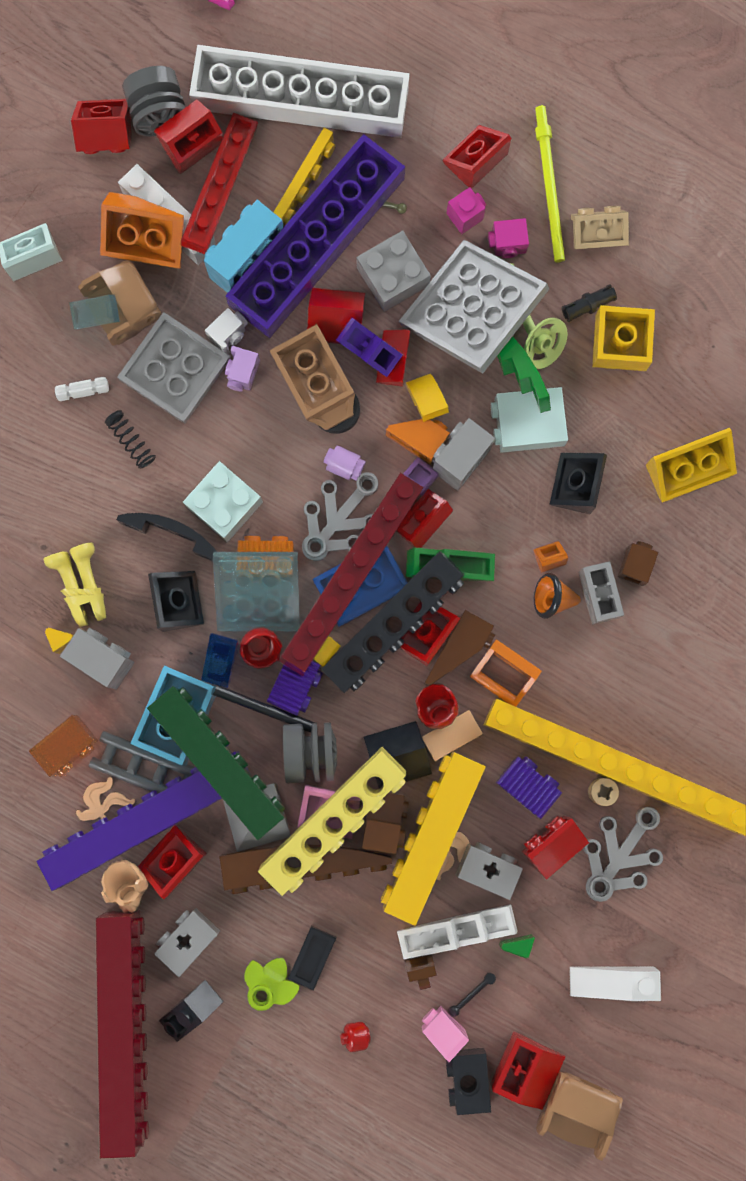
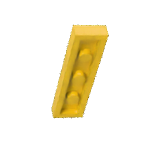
M323 128L273 212L282 219L283 228L295 215V208L298 203L305 201L309 193L308 186L312 180L316 181L322 171L321 164L324 159H329L335 149L333 132L326 128Z

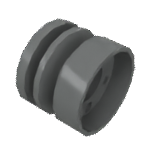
M150 66L139 69L130 74L122 84L127 105L131 108L129 112L133 120L136 133L142 136H156L155 129L186 107L183 96L180 95L181 90L176 73L170 67Z
M331 722L324 723V735L318 736L317 723L312 725L311 736H305L302 724L283 725L286 784L305 783L307 770H312L315 782H320V769H326L327 782L334 781L337 767V744Z

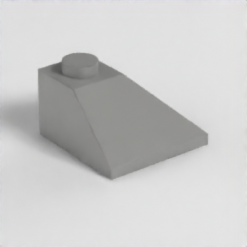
M277 783L266 785L267 788L264 791L271 799L276 796L282 803ZM223 800L237 852L291 836L285 817L257 841Z

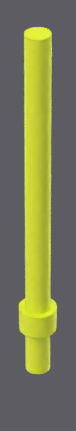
M541 105L535 108L537 119L535 133L536 140L540 143L554 262L565 261L550 145L552 132L551 126L547 122L546 106Z

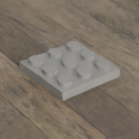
M163 312L117 378L186 424L231 357Z

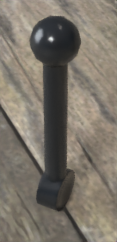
M490 972L485 974L484 981L461 1002L449 1008V1014L453 1017L458 1016L460 1009L485 986L495 983V975Z

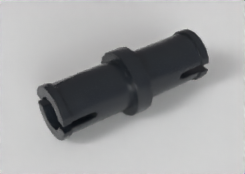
M611 284L591 294L587 292L582 295V298L562 306L563 316L567 319V322H571L586 313L593 314L600 305L603 306L616 301L617 294Z

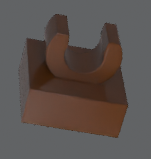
M432 954L404 959L409 982L418 980L420 990L431 988L429 977L437 976Z

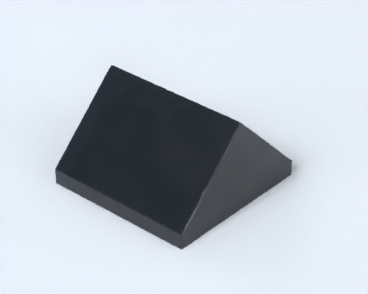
M560 453L549 505L591 514L597 505L607 454Z
M195 571L148 574L157 629L166 632L204 624Z
M416 721L363 737L369 758L383 747L406 770V776L403 778L406 782L432 774L425 745ZM375 777L380 789L384 783L381 778Z

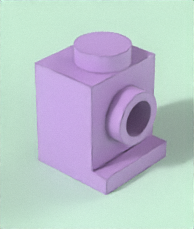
M232 346L231 354L234 359H229L225 370V375H228L227 387L240 392L243 389L251 390L260 363L258 353Z

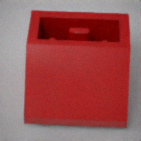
M197 99L154 130L179 174H182L220 146L222 141V131L212 112Z
M557 815L545 825L547 830L541 835L534 834L524 843L526 848L522 853L546 880L589 844L573 819L564 815L562 817Z
M513 1031L490 1083L493 1092L520 1105L543 1110L566 1056Z

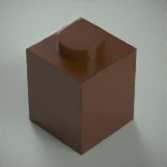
M637 541L636 544H630L627 547L617 577L641 586L646 585L649 582L659 552L652 550L653 546L645 542Z

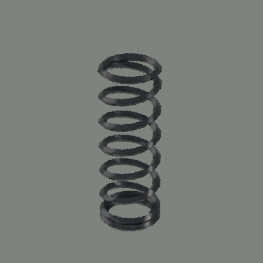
M122 410L113 412L105 419L106 426L114 430L115 437H120V444H126L125 451L131 452V459H137L136 466L139 469L145 468L155 460L156 455H150L138 464L140 459L147 455L151 449H147L141 455L133 457L134 452L142 447L145 441L139 443L135 448L128 450V445L136 440L140 434H136L129 441L122 442V438L130 433L134 427L132 426L124 433L116 435L117 430L128 423V419L123 420L116 427H110L119 422L124 416Z

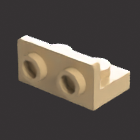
M606 206L602 212H594V208H579L578 213L571 214L575 249L629 245L628 212L621 210V206Z

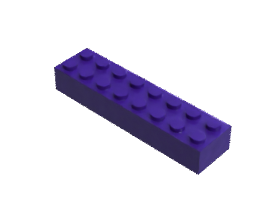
M363 134L226 294L228 306L235 312H239L250 324L270 339L404 181L405 166Z

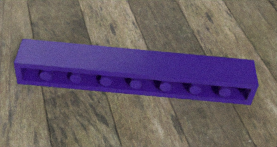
M195 767L190 770L192 775L182 780L181 776L166 783L165 785L168 789L159 794L154 790L141 797L143 802L133 807L132 804H128L117 810L118 816L110 821L105 817L92 824L93 830L84 834L83 831H79L67 838L69 843L61 848L56 844L42 852L44 857L36 862L51 891L57 890L221 800V796Z

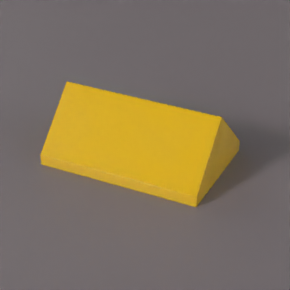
M730 428L650 459L646 467L662 503L737 474L733 436Z

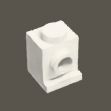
M227 308L205 329L207 338L217 348L229 354L228 347L231 344L234 346L244 337V327L248 322L239 312L234 314Z

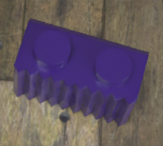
M312 662L304 676L283 665L267 702L297 716L300 711L305 713L312 699L308 696V693L312 686L317 688L322 678L323 672L319 671L321 665Z
M525 756L523 759L515 757L495 783L535 816L542 819L562 794L557 789L560 784L550 775L546 774L543 777L535 770L538 766Z

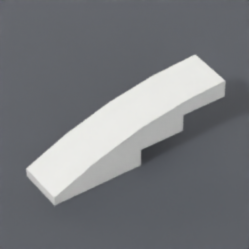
M511 904L397 931L403 959L455 950L461 946L515 935L518 932Z

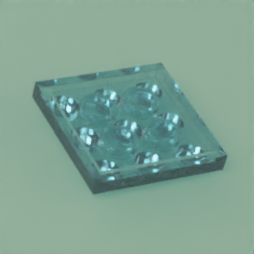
M298 552L213 553L217 631H250L253 628L261 627L272 631H298L300 628Z

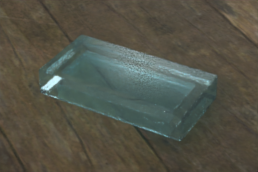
M115 294L69 303L74 330L120 322Z

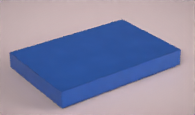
M388 546L337 623L338 627L392 599L408 583ZM341 564L312 579L320 595Z

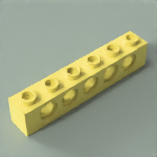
M381 747L260 865L258 872L281 896L288 890L293 893L303 883L302 876L308 871L311 873L315 872L324 862L322 857L328 851L334 853L344 843L342 838L349 831L355 833L364 824L365 821L362 818L369 811L374 814L385 803L383 798L390 791L396 793L405 784L406 781L403 778L406 776V770ZM371 777H379L384 784L380 789H372L368 786L367 781ZM351 797H358L362 800L363 805L359 809H352L348 806L347 800ZM337 817L342 821V826L338 829H332L328 826L327 819ZM310 837H317L320 839L322 846L317 849L310 848L306 840ZM296 857L300 860L301 866L299 868H291L287 865L286 859Z

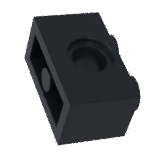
M484 1048L461 1049L450 1062L446 1060L447 1077H453V1088L448 1089L450 1107L455 1106L457 1115L491 1113L486 1051ZM466 1075H471L475 1078V1083L471 1087H463L460 1084L461 1079Z

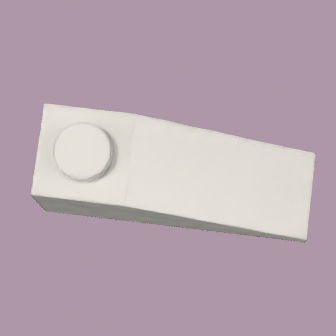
M570 967V996L626 1001H661L660 971L655 967Z

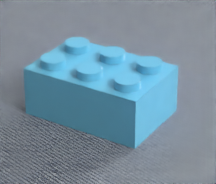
M256 200L252 206L250 204L247 205L241 212L238 222L235 225L228 226L222 235L223 239L217 245H212L205 253L204 263L209 278L228 293L283 229L282 219L259 200Z
M164 666L130 744L185 766L189 758L149 712L147 707L172 686H176L179 690L184 687L194 699L191 702L193 707L197 711L202 709L208 715L216 697L211 695L214 686Z

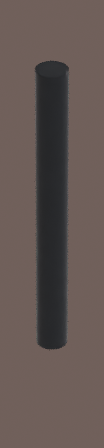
M216 684L211 692L213 696L284 723L302 724L303 729L311 732L313 723H316Z

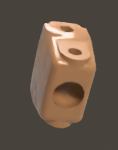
M130 260L99 271L81 281V284L78 286L84 297L88 296L93 313L103 330L107 333V338L112 346L120 345L136 336L145 327L157 321L162 315L156 301Z
M559 1072L537 1120V1133L544 1136L549 1131L553 1135L572 1144L593 1148L596 1159L602 1161L606 1157L612 1141L623 1099L612 1091L570 1073Z

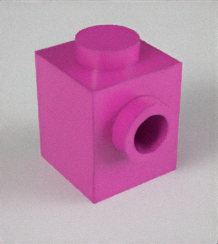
M471 187L448 201L446 214L462 235L483 220L486 204L479 193L475 194Z
M526 218L494 221L492 231H488L489 248L494 247L495 256L509 259L527 252L529 239Z

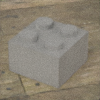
M403 230L356 257L357 269L383 312L425 289L430 283V273Z
M470 418L464 424L459 422L450 434L449 444L445 445L442 443L433 455L434 459L432 460L434 463L433 470L438 473V477L457 491H459L489 453L495 437Z
M78 628L60 657L105 687L117 690L135 663L129 659L131 653L114 643L109 646L106 644L108 638L96 630L88 628L85 631Z

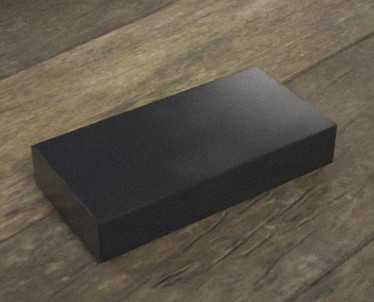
M311 925L288 979L314 991L337 937Z

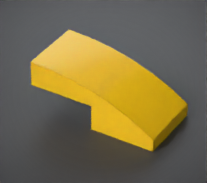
M431 373L406 382L407 389L414 405L418 408L423 422L449 413L445 398Z

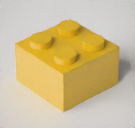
M600 305L595 315L592 367L646 371L652 363L655 309Z

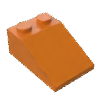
M109 192L101 204L100 255L180 269L182 260V246L180 243L183 236L184 215L136 196Z

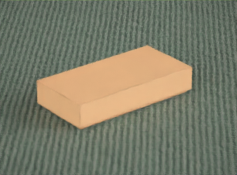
M470 710L457 716L451 725L443 729H434L422 736V740L434 761H437L483 733Z

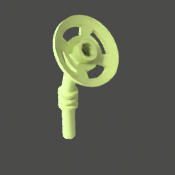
M529 315L523 322V326L528 334L524 350L535 367L542 369L551 365L562 353L567 342V327L558 318L545 319L535 326ZM546 324H554L549 329L541 328ZM556 333H558L557 342H556L554 348L552 349V347H553V345H554V343H555ZM535 353H544V358L539 360H533Z

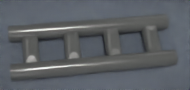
M105 731L102 732L99 740L107 744L101 760L93 757L89 764V767L150 792L156 790L158 794L168 789L166 785H163L168 769L183 774L182 780L192 775L190 770L195 768L189 764L185 766L179 765L130 744V741ZM117 748L133 754L127 770L111 764ZM143 759L158 764L152 780L137 774Z

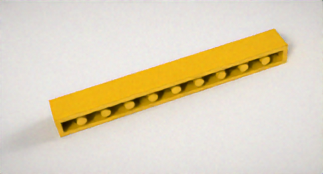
M499 699L493 700L483 724L484 726L736 834L746 836L745 804Z

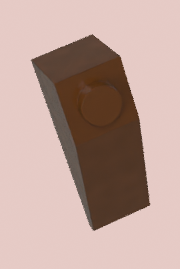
M465 610L424 684L427 686L432 685L476 655L483 647L488 649L495 637V634L491 632L494 625Z

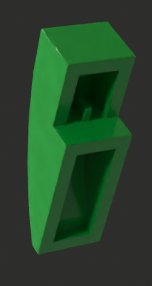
M415 547L407 550L406 577L413 578L439 551H442L465 574L461 579L462 581H494L495 554Z

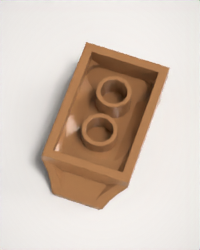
M317 324L269 350L307 421L319 425L324 430H329L354 415L353 403L355 393Z

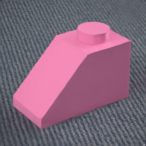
M442 1006L437 1010L432 1008L422 1019L424 1023L422 1025V1032L448 1062L469 1041L466 1030Z

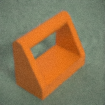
M496 639L470 677L506 703L516 707L539 677L542 670ZM492 654L528 678L517 696L481 672Z

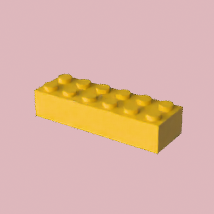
M451 752L450 756L444 755L438 771L442 772L438 782H432L427 796L431 798L427 808L421 807L415 820L419 824L415 834L410 832L405 842L404 849L407 850L404 860L398 858L392 874L396 877L393 885L387 884L381 896L384 912L416 926L486 766L455 752Z

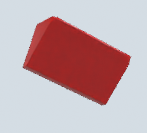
M410 330L383 331L382 340L400 352L402 357L387 377L378 371L376 383L403 387Z
M428 489L410 509L396 532L413 547L422 548L453 512V509L445 499Z

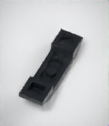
M126 513L118 515L116 519L121 525L144 534L147 533L150 525L196 543L193 548L195 555L220 565L223 561L218 552L203 536L176 520L149 513Z

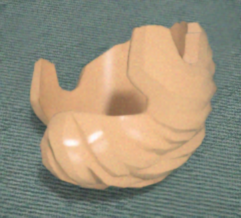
M128 860L116 861L111 863L103 874L101 881L103 891L101 894L106 903H116L123 913H133L139 906L143 893L147 890L148 880L136 864Z

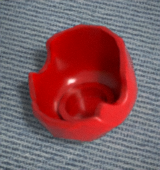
M264 627L253 628L241 640L240 655L247 665L257 669L266 668L280 659L283 646L272 630Z
M443 684L427 686L416 697L418 718L430 729H443L451 725L458 715L457 699L453 692Z

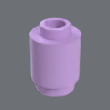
M337 445L335 449L330 448L323 463L327 464V471L349 481L351 479L357 481L366 461L360 459V455Z

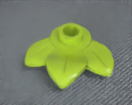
M284 958L273 959L264 967L257 961L252 960L247 966L244 975L245 982L249 987L247 998L250 1006L255 1010L265 1011L271 1008L273 1004L285 1005L298 993L300 986L295 982L286 980L287 964ZM265 991L267 999L259 1000L257 992Z

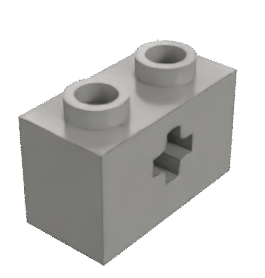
M610 561L582 568L578 573L592 625L624 616Z
M476 842L475 846L468 844L455 875L464 881L510 900L523 870L522 867L516 865L518 859L502 853L501 858L491 854L492 848ZM493 862L496 872H490L486 876L487 872L483 869L484 865L490 866Z
M197 908L191 913L186 910L175 922L179 927L172 934L167 931L156 943L160 948L154 954L178 977L182 975L220 932ZM188 934L192 937L189 940L190 944H186L183 947L180 944L182 941L181 936L185 937Z

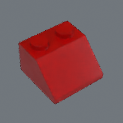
M126 99L77 101L71 118L76 152L84 151L85 154H96L99 151L110 150L112 153H121L126 151V149H130L132 130L129 111L131 108L128 107Z

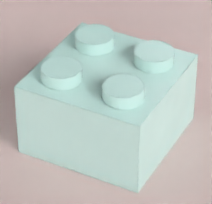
M219 461L183 503L200 520L228 542L263 501L261 496Z

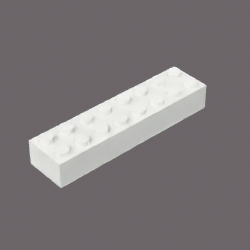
M197 45L189 96L191 103L197 99L214 113L232 115L234 112L244 117L402 138L410 73Z

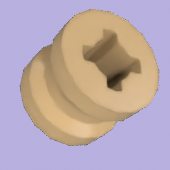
M597 778L590 783L588 795L593 803L609 806L618 799L619 789L617 784L611 779Z

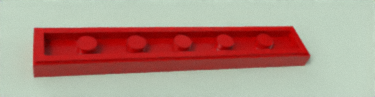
M233 112L182 236L181 246L205 254L209 249L256 132L257 121Z

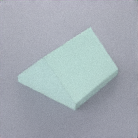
M46 223L0 242L1 264L13 281L63 261Z

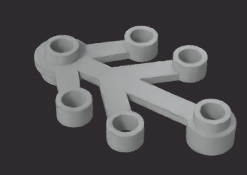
M365 472L358 477L356 482L357 489L338 512L335 498L337 494L336 483L332 480L322 483L321 492L325 496L327 525L321 532H319L317 518L320 514L319 504L315 501H309L304 505L309 535L302 543V551L308 559L319 561L325 558L329 551H350L349 541L352 539L357 540L359 536L351 535L347 539L341 540L329 539L337 531L365 528L366 521L373 514H368L363 518L347 519V517L365 496H370L377 491L378 479L374 474ZM370 481L373 485L372 488L369 490L362 487L363 482ZM326 485L334 486V491L326 493L324 488ZM310 505L317 507L315 514L307 512V508ZM313 543L321 545V549L318 552H313L310 549Z
M642 807L637 811V823L620 848H618L615 831L617 828L616 820L610 816H604L600 819L599 828L604 832L609 864L603 871L599 857L601 844L595 839H588L589 843L594 842L597 845V849L593 853L588 851V845L583 848L589 857L592 874L586 882V892L590 898L602 902L608 900L615 890L633 887L643 889L647 885L646 875L639 871L633 872L630 877L613 878L619 869L647 864L658 866L662 863L663 854L654 848L647 850L643 854L629 856L646 829L651 830L658 826L660 816L657 810L651 807ZM644 813L651 815L650 822L644 823L642 821ZM610 819L613 823L612 828L606 830L603 826L604 821ZM652 852L658 854L656 862H651L649 859ZM637 875H641L643 878V882L640 885H635L633 881ZM597 882L604 884L603 891L596 892L595 884Z

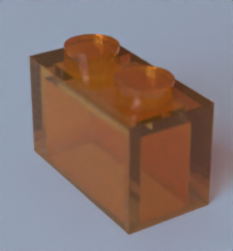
M71 715L31 748L29 752L49 777H56L57 775L62 777L73 768L71 763L78 757L84 759L95 750L93 745L98 740L78 715Z

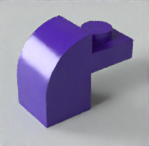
M353 318L350 319L336 339L340 344L386 377L402 357L400 352Z

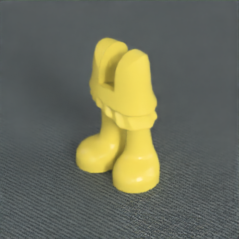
M92 542L78 545L69 550L77 565L83 589H80L68 552L55 553L43 559L48 568L55 569L60 573L66 588L62 589L61 592L66 596L64 600L68 604L72 616L79 627L88 625V619L83 604L88 602L91 603L97 621L106 618L104 594L101 593V588H97L90 564V558L95 551Z

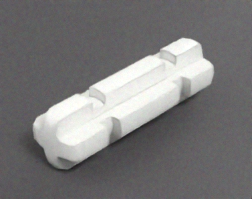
M106 377L95 378V381L89 379L69 383V386L63 384L55 387L56 398L59 401L69 400L70 397L75 399L95 395V392L101 394L109 391Z

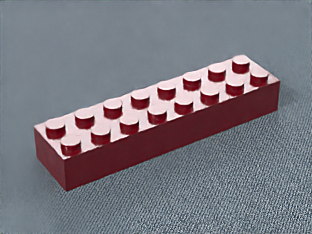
M136 910L133 913L109 911L96 917L100 1159L136 1157L140 1148L144 1147V1140L149 1137V1122L144 1121V1110L148 1109V1092H143V1080H147L148 1076L147 1062H143V1051L147 1049V1034L142 1033V1022L146 1021L147 1011L146 1004H142L141 993L146 990V977L141 975V964L145 963V947L140 946V935H144L145 921L144 917H140V910Z

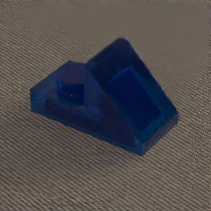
M214 633L210 634L201 681L228 688L234 661L240 649L238 640Z

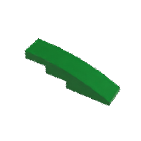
M512 336L497 355L503 375L515 373L521 393L525 394L533 391L540 413L550 411V396L539 371L527 352Z

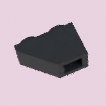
M204 980L168 1011L159 1022L163 1025L165 1032L178 1042L203 1023L224 1001Z

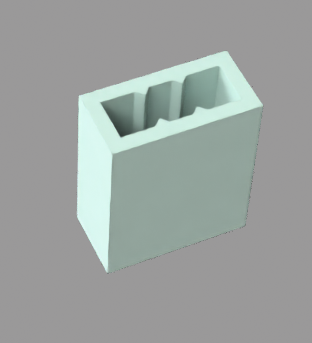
M562 387L547 389L550 396L551 410L543 413L539 411L533 391L522 394L521 391L496 394L495 402H491L492 419H497L498 429H494L495 445H500V453L562 447L566 445L568 435Z

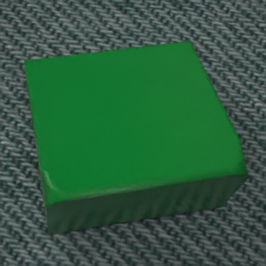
M529 934L500 941L499 946L503 951L527 959L529 958L535 937Z

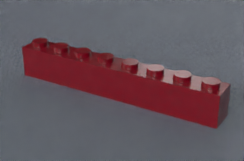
M402 473L398 475L281 655L279 662L304 676L424 487Z

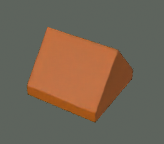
M559 541L533 550L541 573L567 564L568 555Z

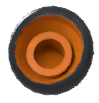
M553 573L544 574L536 584L534 608L536 613L543 619H548L581 602L580 596Z

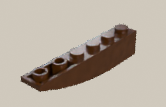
M307 844L310 848L317 849L322 846ZM280 846L228 853L219 856L224 891L231 890L232 894L248 892V887L259 885L260 890L273 888L258 870L260 865ZM340 846L334 853L328 851L322 857L324 862L315 872L311 873L308 871L301 878L304 880L306 877L315 876V881L331 879V873L342 872L343 876L360 874L359 869L369 867L371 872L387 870L388 864H392V859L388 855ZM296 857L286 859L287 865L291 868H299L301 866L300 860Z

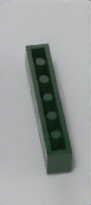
M172 686L149 705L147 709L258 841L286 817L282 813L286 808L276 796L271 799L264 791L267 786L257 774L252 777L245 769L249 764L239 752L234 755L227 747L230 741L220 730L217 733L214 732L209 726L212 722L209 716L202 709L197 711L193 707L191 702L194 699L184 687L179 690L176 686Z

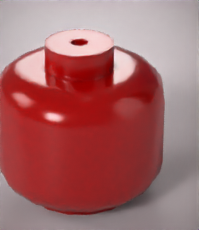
M363 1022L346 1024L344 1033L340 1035L342 1045H346L347 1050L350 1052L366 1050L371 1041L369 1028Z

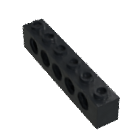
M439 551L321 670L343 693L350 689L355 692L366 681L363 676L369 670L374 673L384 664L385 660L382 657L389 650L394 653L405 643L402 637L408 631L414 634L425 623L422 618L428 612L433 615L444 604L441 599L448 592L453 595L464 584L461 579L465 574L442 551ZM432 577L439 578L442 583V588L438 593H433L428 589L427 584ZM411 597H417L421 600L422 608L419 612H412L409 609L408 601ZM392 616H396L402 621V628L399 632H394L389 628L388 622ZM372 636H377L382 640L380 651H374L369 646V640ZM353 655L359 656L362 659L363 666L361 670H355L351 667L350 658Z

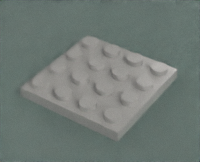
M463 240L402 316L399 323L403 328L410 330V332L483 374L549 291V287L546 282Z

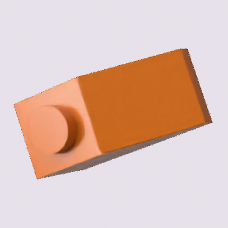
M422 419L397 423L389 425L386 429L387 437L430 465L434 459L433 455L442 443L445 444L450 433L446 431L448 429L447 426L436 419L424 422Z

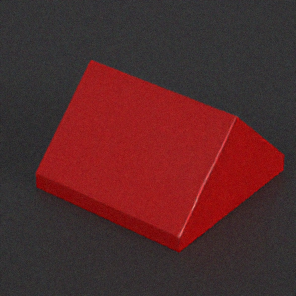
M478 125L442 161L466 186L472 189L508 155L512 138L507 133Z
M312 288L308 305L307 329L317 324L327 343L340 344L336 339L351 318L361 325L363 323L365 293Z
M422 602L418 604V606L413 612H419L421 610ZM442 607L433 615L428 612L422 618L425 623L414 634L408 631L402 637L405 643L400 648L425 666H428L460 620L457 615Z
M174 825L137 867L159 896L166 899L207 853L178 826Z

